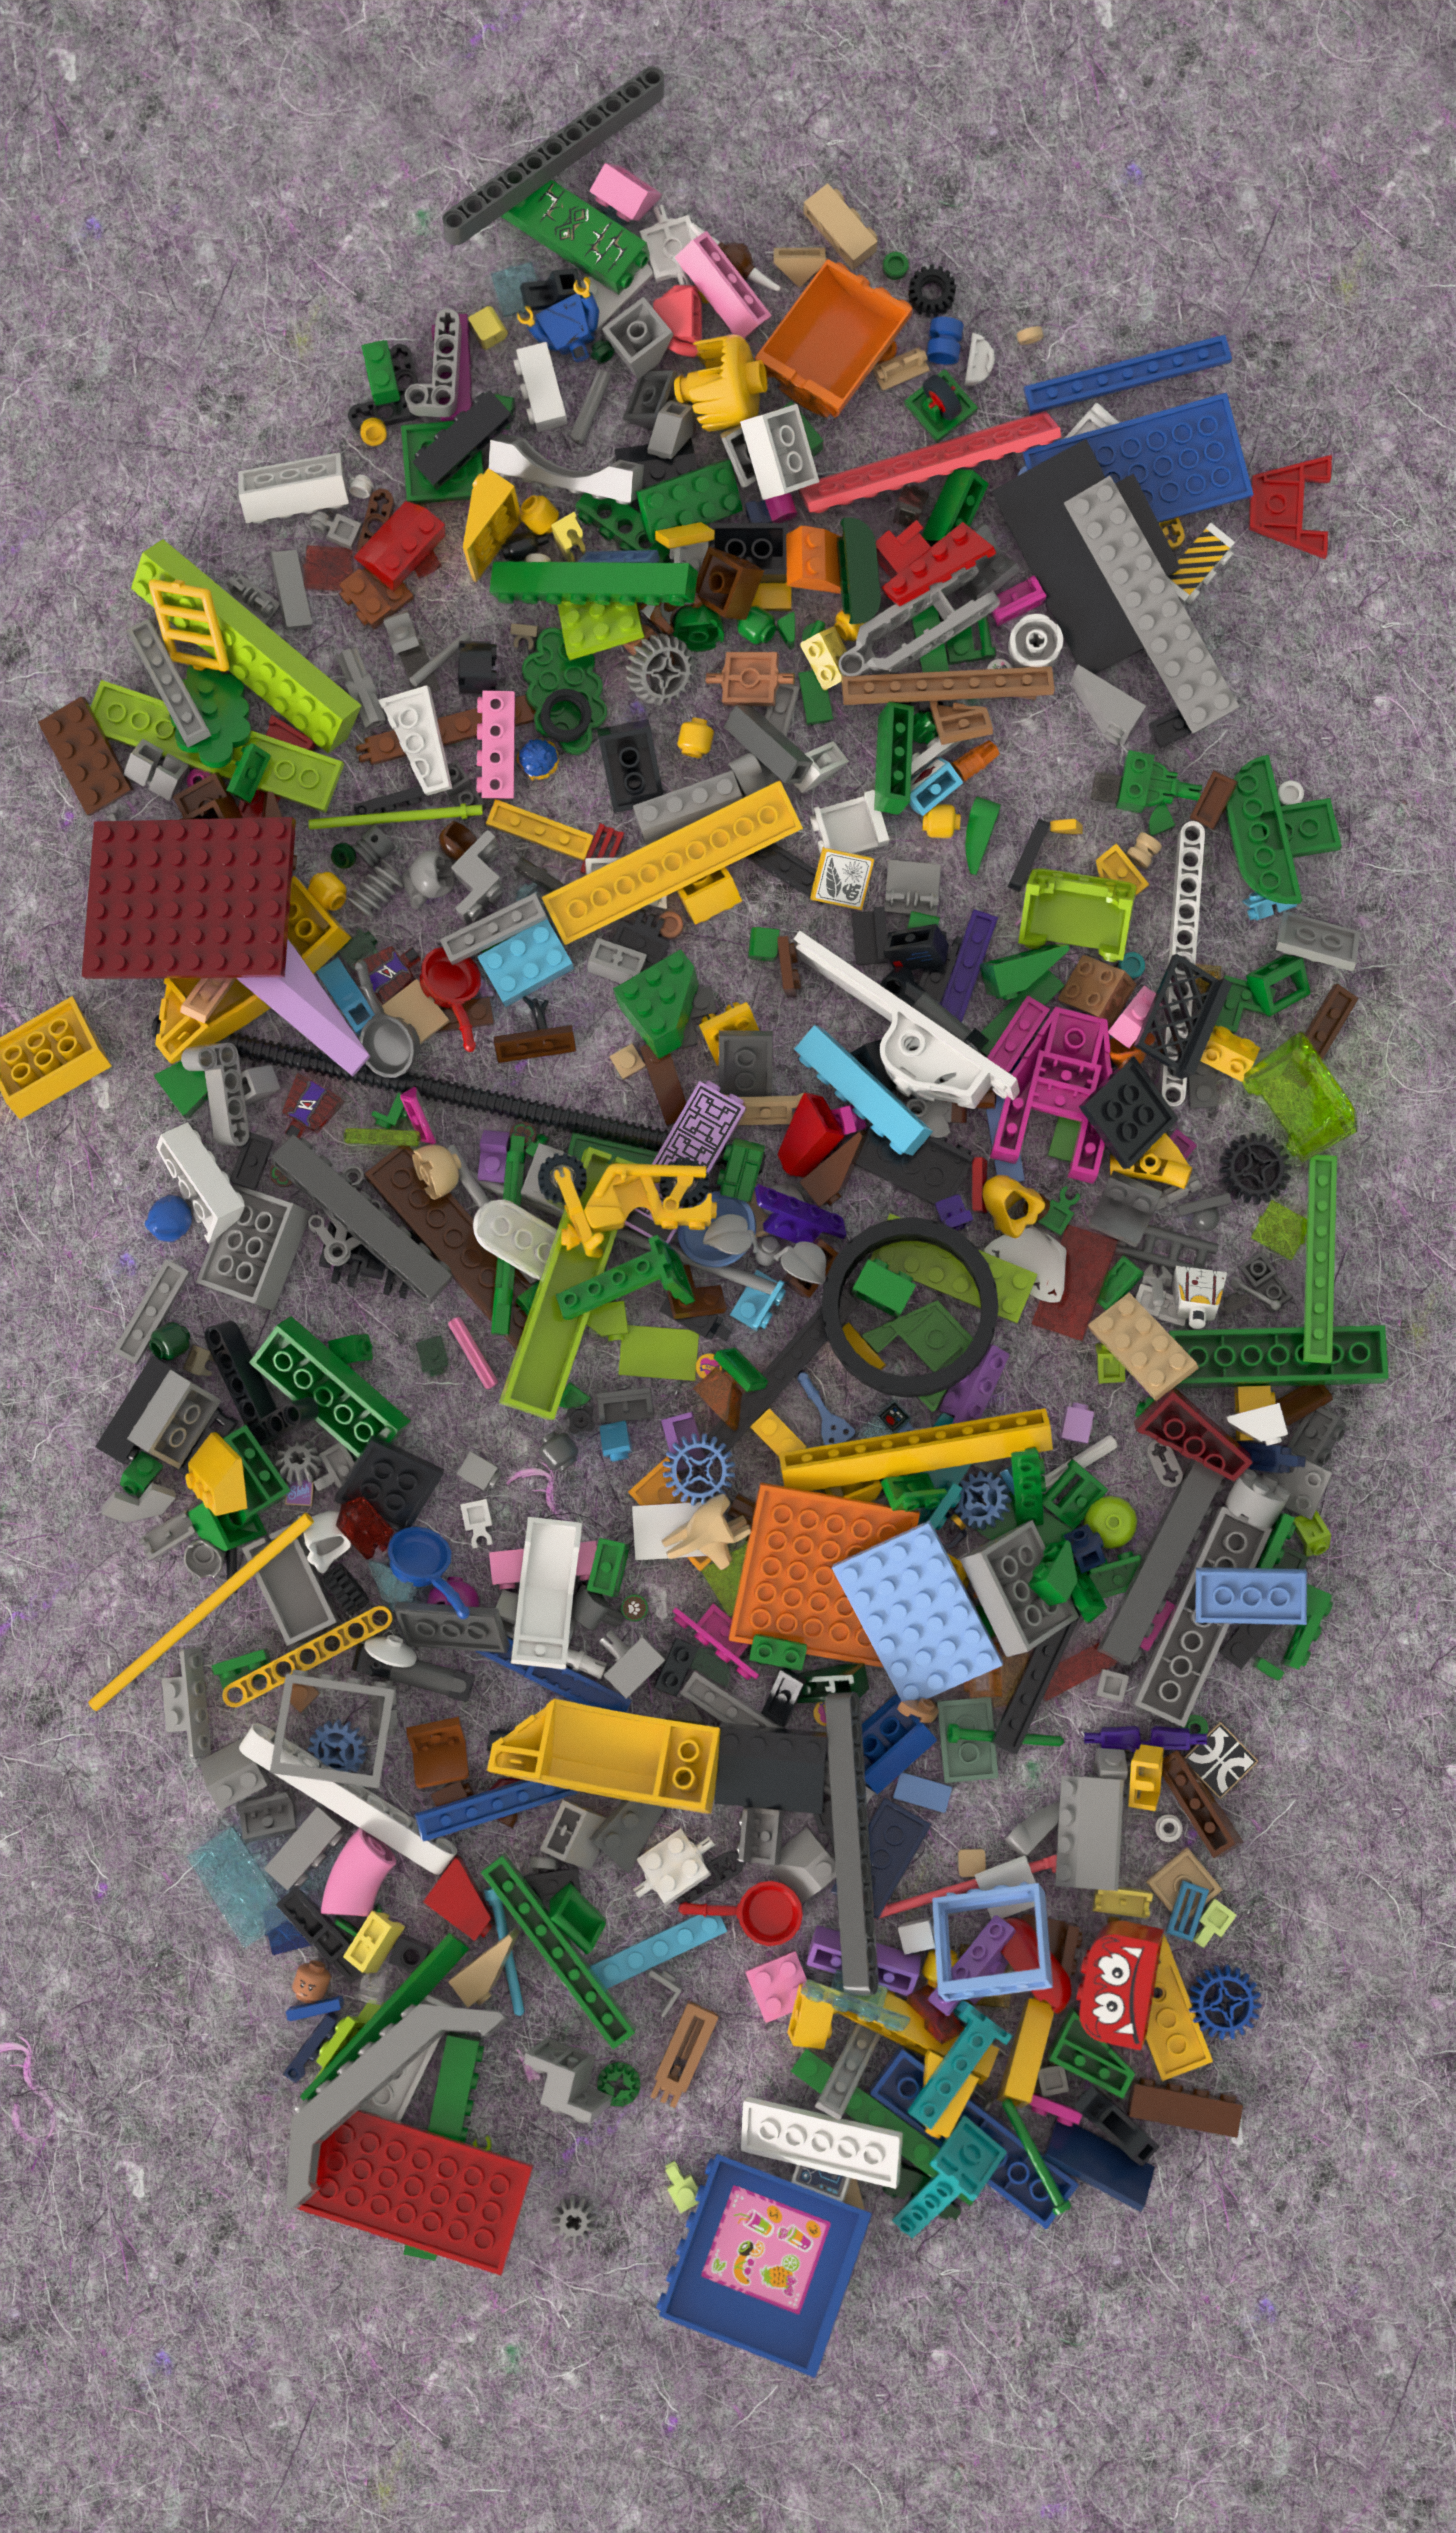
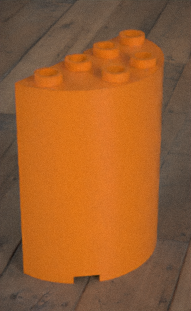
M829 259L826 260L755 356V361H763L767 378H775L780 383L778 389L797 404L819 416L828 418L831 414L834 418H837L911 318L913 308L907 301L903 299L897 300L892 297L883 287H876L875 289L869 287L870 282L867 278L860 274L856 276L849 272V269L840 262L834 263Z

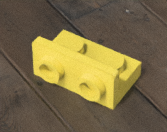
M835 626L800 644L823 690H827L841 682L843 675L839 669V659L847 652Z

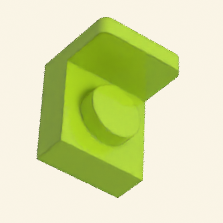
M1102 1343L1095 1344L1098 1383L1125 1382V1367Z
M1317 1510L1312 1520L1302 1515L1295 1517L1292 1524L1296 1525L1295 1532L1304 1545L1303 1554L1308 1557L1323 1554L1330 1547L1331 1533Z

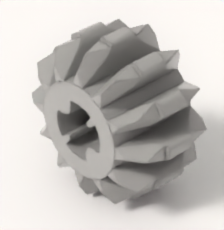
M296 1440L295 1446L291 1447L285 1444V1451H278L277 1456L279 1460L276 1461L275 1465L276 1469L280 1470L278 1472L283 1479L287 1478L286 1480L289 1485L297 1481L301 1487L303 1480L312 1483V1475H319V1466H321L322 1460L318 1457L319 1452L316 1447L311 1448L308 1441L300 1446L299 1441Z
M571 2195L570 2204L566 2200L561 2199L559 2202L561 2208L554 2207L553 2214L557 2217L551 2219V2225L559 2226L554 2232L556 2236L563 2232L565 2233L563 2237V2242L565 2243L568 2241L569 2236L573 2237V2243L578 2244L579 2235L587 2241L589 2239L587 2231L595 2232L596 2226L591 2222L597 2221L598 2215L589 2214L593 2211L594 2205L589 2204L584 2207L585 2197H582L580 2202L576 2203L575 2195ZM570 2215L574 2218L580 2217L578 2225L576 2222L569 2223Z

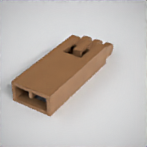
M688 2000L654 2079L657 2081L650 2095L651 2098L655 2099L660 2089L664 2091L660 2102L665 2104L669 2094L674 2097L670 2102V2106L676 2107L682 2092L686 2093L719 2018V2014ZM676 2056L687 2060L680 2078L677 2077L682 2067L679 2064L675 2063L672 2072L669 2073Z

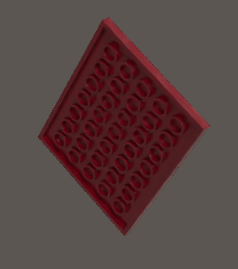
M293 817L94 821L81 977L85 979L285 977L296 820Z

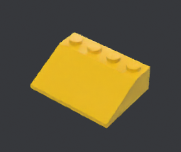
M489 468L484 474L480 473L473 482L474 488L472 489L463 542V550L471 577L476 583L500 552V545L505 543V540L514 533L522 522L514 485Z
M73 996L0 1037V1091L6 1104L19 1119L26 1117L112 1067L103 1047Z

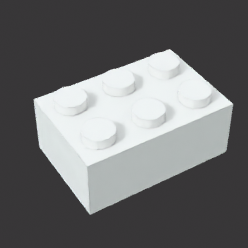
M797 404L740 422L763 500L819 482Z

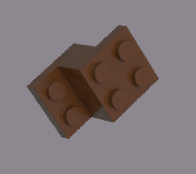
M219 772L213 773L173 796L183 816L179 820L243 817L231 794L226 791L227 786Z

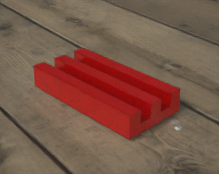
M600 823L586 858H593L603 832L607 833L597 858L604 857L612 836L617 838L608 858H615L625 835L624 832L616 831L614 828L606 827ZM585 861L580 869V873L586 875Z
M974 1157L972 1162V1210L977 1213H987L982 1190L987 1181L988 1160L983 1157Z

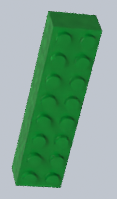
M1385 1325L1333 1326L1331 1363L1303 1362L1304 1327L1174 1330L1168 1332L1198 1365L1196 1371L1175 1386L1176 1389L1383 1384L1389 1379Z

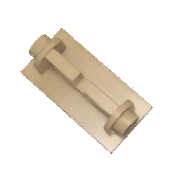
M920 347L878 364L872 369L882 391L930 371L926 363L927 355Z

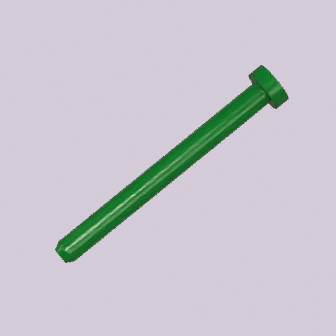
M949 1724L947 1740L949 1743H957L958 1739L991 1742L995 1731L959 1728L958 1724ZM1027 1733L1022 1744L1060 1747L1064 1744V1739L1061 1736Z
M1009 2098L1003 2100L1002 2106L1055 2205L1052 2211L1055 2216L1064 2213L1072 2207L1070 2201H1064L1012 2100Z

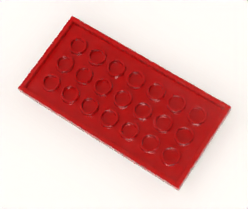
M359 2109L320 2144L316 2184L320 2189L302 2206L295 2209L501 2276L504 2272L534 2165Z

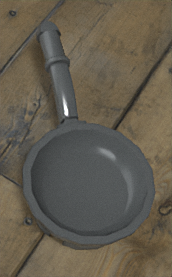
M358 960L355 964V970H357L360 989L363 990L370 1008L375 1013L372 1019L368 1020L362 1028L359 1039L371 1056L365 1063L374 1073L384 1078H396L406 1073L409 1067L416 1061L414 1059L420 1052V1039L416 1029L411 1024L404 1022L403 1020L405 1019L385 1014L373 990V983H371L367 969L368 965L365 961Z

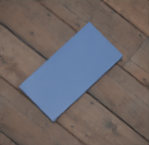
M1196 1567V1623L1306 1625L1307 1569Z

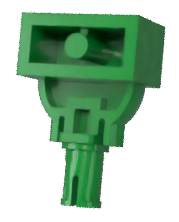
M1128 750L1124 761L1116 809L1142 813L1145 807L1156 806L1160 803L1172 804L1175 797L1198 802L1201 796L1202 785L1180 782L1177 779L1178 773L1168 771L1161 763L1154 761L1155 755Z

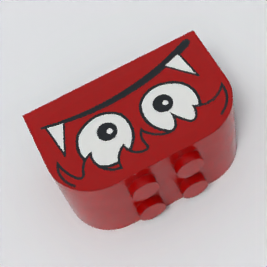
M1114 1921L1105 1925L1099 1931L1091 1949H1087L1086 1957L1083 1958L1081 1973L1085 1974V1976H1083L1082 1982L1079 1983L1077 2000H1081L1079 2013L1081 2024L1087 2034L1095 2040L1142 2050L1148 2032L1164 1929L1128 1921Z

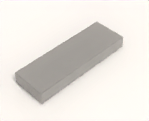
M297 550L271 552L270 560L285 630L310 628L312 620Z

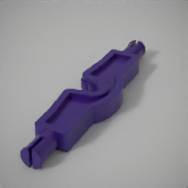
M1137 1726L1103 1727L1101 1733L1084 1732V1744H1101V1748L1128 1749L1135 1753L1136 1749L1139 1750L1141 1744L1163 1747L1164 1750H1189L1190 1744L1207 1745V1733L1190 1734L1189 1728L1154 1726L1151 1729V1739L1143 1741L1140 1729Z

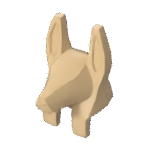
M723 1493L711 1498L700 1506L690 1521L662 1540V1544L664 1547L683 1540L666 1552L669 1559L683 1556L698 1549L707 1555L720 1570H723L732 1561L728 1543L738 1542L751 1533L750 1527L743 1515L727 1523L723 1513L730 1505V1501Z

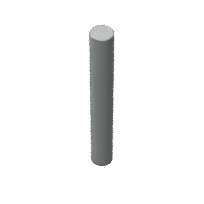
M467 632L461 634L409 678L412 685H419L459 651V641H471V636Z

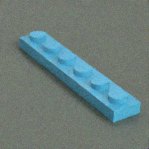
M695 1915L590 1965V1967L608 1989L728 1930L721 1916L707 1915V1917H704L703 1915Z

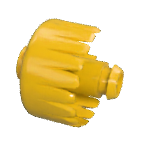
M732 334L695 341L693 345H697L696 348L699 351L706 350L700 353L702 359L715 360L705 362L706 369L689 372L687 377L681 374L674 380V391L677 401L683 404H688L691 401L695 413L707 414L697 417V421L700 424H705L701 427L709 432L740 426L741 421L758 416L760 393L766 392L768 387L767 374L763 361H754L746 340L742 336Z

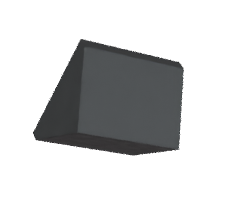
M674 370L649 371L637 379L623 420L653 431L658 412L669 400L673 401L674 380L678 377L677 372Z

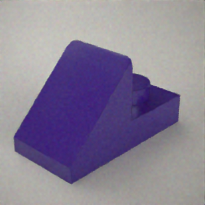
M959 1194L935 1203L940 1223L959 1231L969 1227L973 1221L970 1210L966 1211Z

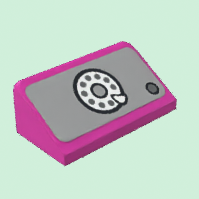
M413 1087L401 1094L400 1098L419 1141L435 1144V1127L417 1087Z

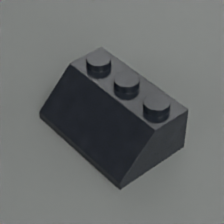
M691 437L672 459H663L657 455L649 454V444L614 449L616 462L624 460L644 465L642 489L697 469Z
M709 523V527L714 530V539L709 541V547L745 559L764 570L760 583H787L786 534H788V523Z

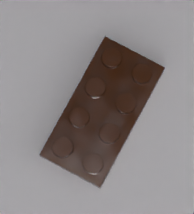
M79 697L38 722L87 815L95 814L134 791L128 777L123 775L124 770L85 697Z

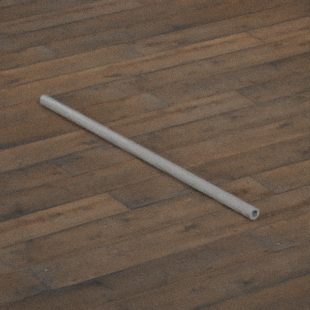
M470 1170L482 1189L503 1196L504 1183L478 1181V1173ZM521 1197L522 1204L560 1218L562 1217L563 1213L529 1202ZM626 1227L618 1229L615 1238L652 1251L648 1237ZM672 1244L669 1245L680 1255L682 1263L771 1295L778 1284L729 1265L716 1268L701 1266L693 1262L684 1253L682 1248Z

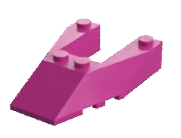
M1059 1007L1054 1008L1020 1063L1011 1074L1017 1078L1020 1092L1014 1100L1008 1096L1004 1100L990 1158L1016 1164L1020 1155L1030 1109L1080 1121L1067 1177L1091 1184L1095 1182L1105 1143L1079 1106L1113 1073L1109 1055L1110 1042L1107 1019Z

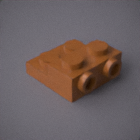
M359 568L339 584L341 588L340 597L348 606L353 604L358 610L355 615L364 626L369 624L373 630L384 622V618L394 615L414 599L413 594L403 582L393 592L366 568L362 571Z

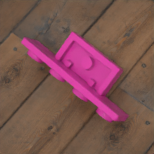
M712 1604L697 1624L675 1607L672 1613L676 1615L673 1620L684 1629L690 1626L697 1632L694 1637L705 1646L710 1643L718 1650L715 1654L724 1662L728 1663L731 1660L739 1666L736 1671L746 1680H749L751 1677L756 1680L760 1676L739 1659L749 1644L728 1640L732 1618L716 1605Z

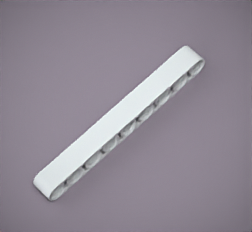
M254 1723L241 1742L239 1749L243 1755L270 1771L276 1732L262 1724ZM284 1738L280 1758L281 1763L335 1770ZM275 1774L434 1874L442 1875L457 1854L455 1845L442 1836L423 1842L420 1838L415 1819L362 1786Z

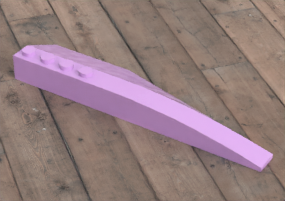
M289 939L287 941L285 977L236 978L351 1076H354L371 1057Z

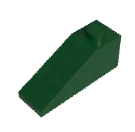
M865 1663L841 1664L797 1673L807 1679L797 1703L825 1702L826 1696L829 1693L856 1692L860 1699L870 1689Z

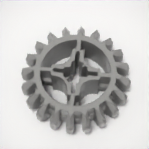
M660 633L659 636L650 635L649 641L641 639L642 647L634 646L636 654L628 656L632 664L625 666L630 671L626 676L627 680L631 682L629 685L630 689L635 692L636 697L643 699L648 704L653 703L661 706L662 702L670 704L671 698L679 700V692L687 693L685 685L686 683H692L689 675L695 673L694 669L690 668L695 663L690 657L692 652L686 648L687 645L683 641L678 640L673 635L668 636ZM670 651L674 656L675 665L671 663ZM646 674L649 675V681L651 682V688H649V686H648V684H647Z

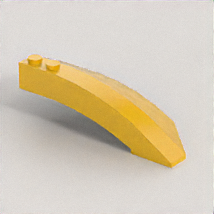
M294 875L291 885L288 939L314 974L351 939V936L329 911L319 904L303 883ZM164 978L166 990L165 997L161 999L159 1013L161 1026L160 1033L156 1035L155 1045L169 1063L173 1064L181 1060L185 1049L216 1043L247 1025L269 1010L270 1007L236 979L204 1024L180 1013L182 1004L201 978Z
M554 1698L535 1715L532 1714L517 1725L515 1730L492 1744L487 1768L488 1772L633 1802L707 1814L712 1812L720 1742V1728L641 1716Z

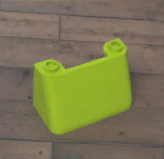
M1033 869L1026 885L1018 944H1024L1025 947L1030 949H1038L1040 946L1045 945L1046 941L1099 949L1098 953L1106 961H1123L1137 887L1126 881L1051 869Z

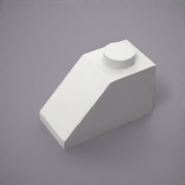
M832 741L805 753L813 763L802 782L793 784L804 793L817 787L844 767L849 761L835 742Z
M1279 1403L1223 1418L1225 1424L1256 1442L1265 1441L1266 1446L1282 1442L1281 1436L1288 1435Z

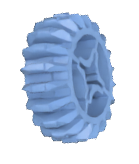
M692 1433L691 1438L693 1442L690 1443L687 1442L685 1436L681 1437L684 1446L680 1448L674 1442L672 1446L677 1452L675 1454L670 1451L666 1452V1456L671 1458L672 1462H663L664 1467L671 1468V1471L663 1472V1477H672V1480L666 1483L667 1488L676 1485L677 1488L673 1490L672 1495L675 1497L682 1492L681 1502L685 1503L688 1496L692 1497V1506L696 1505L697 1498H701L703 1505L707 1502L705 1497L710 1496V1498H713L716 1492L726 1495L721 1487L724 1485L727 1488H731L732 1484L726 1481V1477H735L734 1472L727 1471V1468L735 1467V1462H726L725 1460L732 1456L731 1451L722 1454L721 1451L725 1449L726 1444L721 1443L718 1447L714 1446L717 1442V1437L715 1436L712 1437L710 1443L706 1442V1433L702 1434L701 1441H697L696 1434ZM693 1448L711 1450L702 1459H695L687 1451ZM680 1457L689 1466V1472L681 1482L676 1474V1467ZM717 1457L721 1462V1475L718 1481L709 1473V1467ZM689 1460L699 1466L705 1464L706 1468L703 1469L706 1471L705 1474L709 1479L699 1473L693 1475L691 1471L695 1470L692 1468L693 1465ZM696 1480H702L711 1488L704 1491H692L687 1487Z

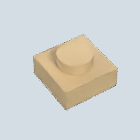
M633 1044L609 1056L622 1080L646 1068Z

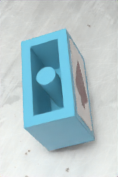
M938 756L911 779L909 806L912 810L924 816L964 782L952 765Z

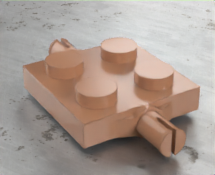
M726 652L722 673H706V684H721L723 689L722 703L724 706H775L776 691L779 684H794L795 674L779 673V654L777 652Z

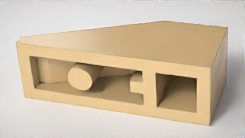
M517 1928L457 1972L448 1981L467 2008L475 2002L479 2006L492 1996L489 1991L496 1985L520 1933Z

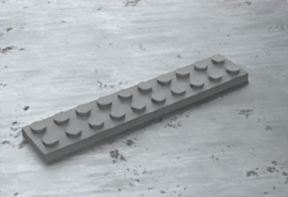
M1111 476L1064 502V506L1191 733H1197L1240 708Z

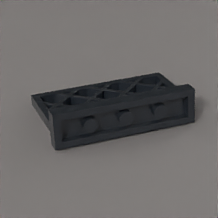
M1178 954L1172 955L1134 1047L1174 1070L1173 1075L1179 1079L1194 1075L1232 983L1225 978L1218 980ZM1177 964L1184 968L1187 979L1178 981L1175 973ZM1201 978L1209 983L1205 993L1199 994L1195 979ZM1189 982L1193 996L1184 999L1179 984ZM1173 986L1178 1001L1168 1003L1165 992L1168 987ZM1195 1000L1198 1011L1195 1016L1190 1017L1185 1002ZM1179 1004L1183 1019L1174 1021L1170 1007ZM1163 1009L1168 1024L1159 1026L1155 1015L1158 1010ZM1185 1022L1188 1035L1185 1039L1180 1040L1176 1025ZM1169 1027L1174 1042L1165 1044L1160 1029ZM1154 1032L1158 1047L1152 1048L1144 1043L1148 1033ZM1176 1046L1179 1055L1176 1062L1169 1058L1166 1047Z

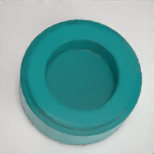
M1128 952L1125 954L1123 961L1119 960L1118 968L1124 970L1132 980L1137 979L1145 970V961L1140 954Z

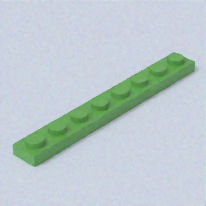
M1310 1154L1303 1362H1332L1337 1156Z

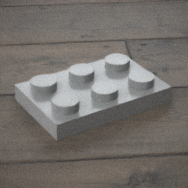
M1283 911L1280 919L1276 950L1288 955L1307 958L1313 962H1321L1339 969L1354 971L1357 963L1360 932Z

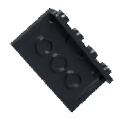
M870 1127L855 1165L935 1206L936 1202L956 1194L974 1157L970 1155L972 1151L959 1144L954 1147L946 1143L948 1141L946 1137L934 1138L931 1136L927 1138L913 1156L906 1153L900 1155L890 1147L891 1141L886 1136H879Z

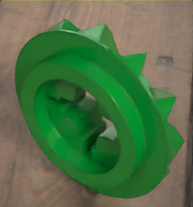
M614 2062L607 2065L600 2072L597 2080V2090L613 2096L611 2106L624 2107L633 2102L639 2094L641 2086L637 2071L631 2065L623 2062ZM621 2074H624L622 2078L623 2084L630 2089H620L617 2095H614L615 2086L607 2082V2080L611 2082L617 2081Z

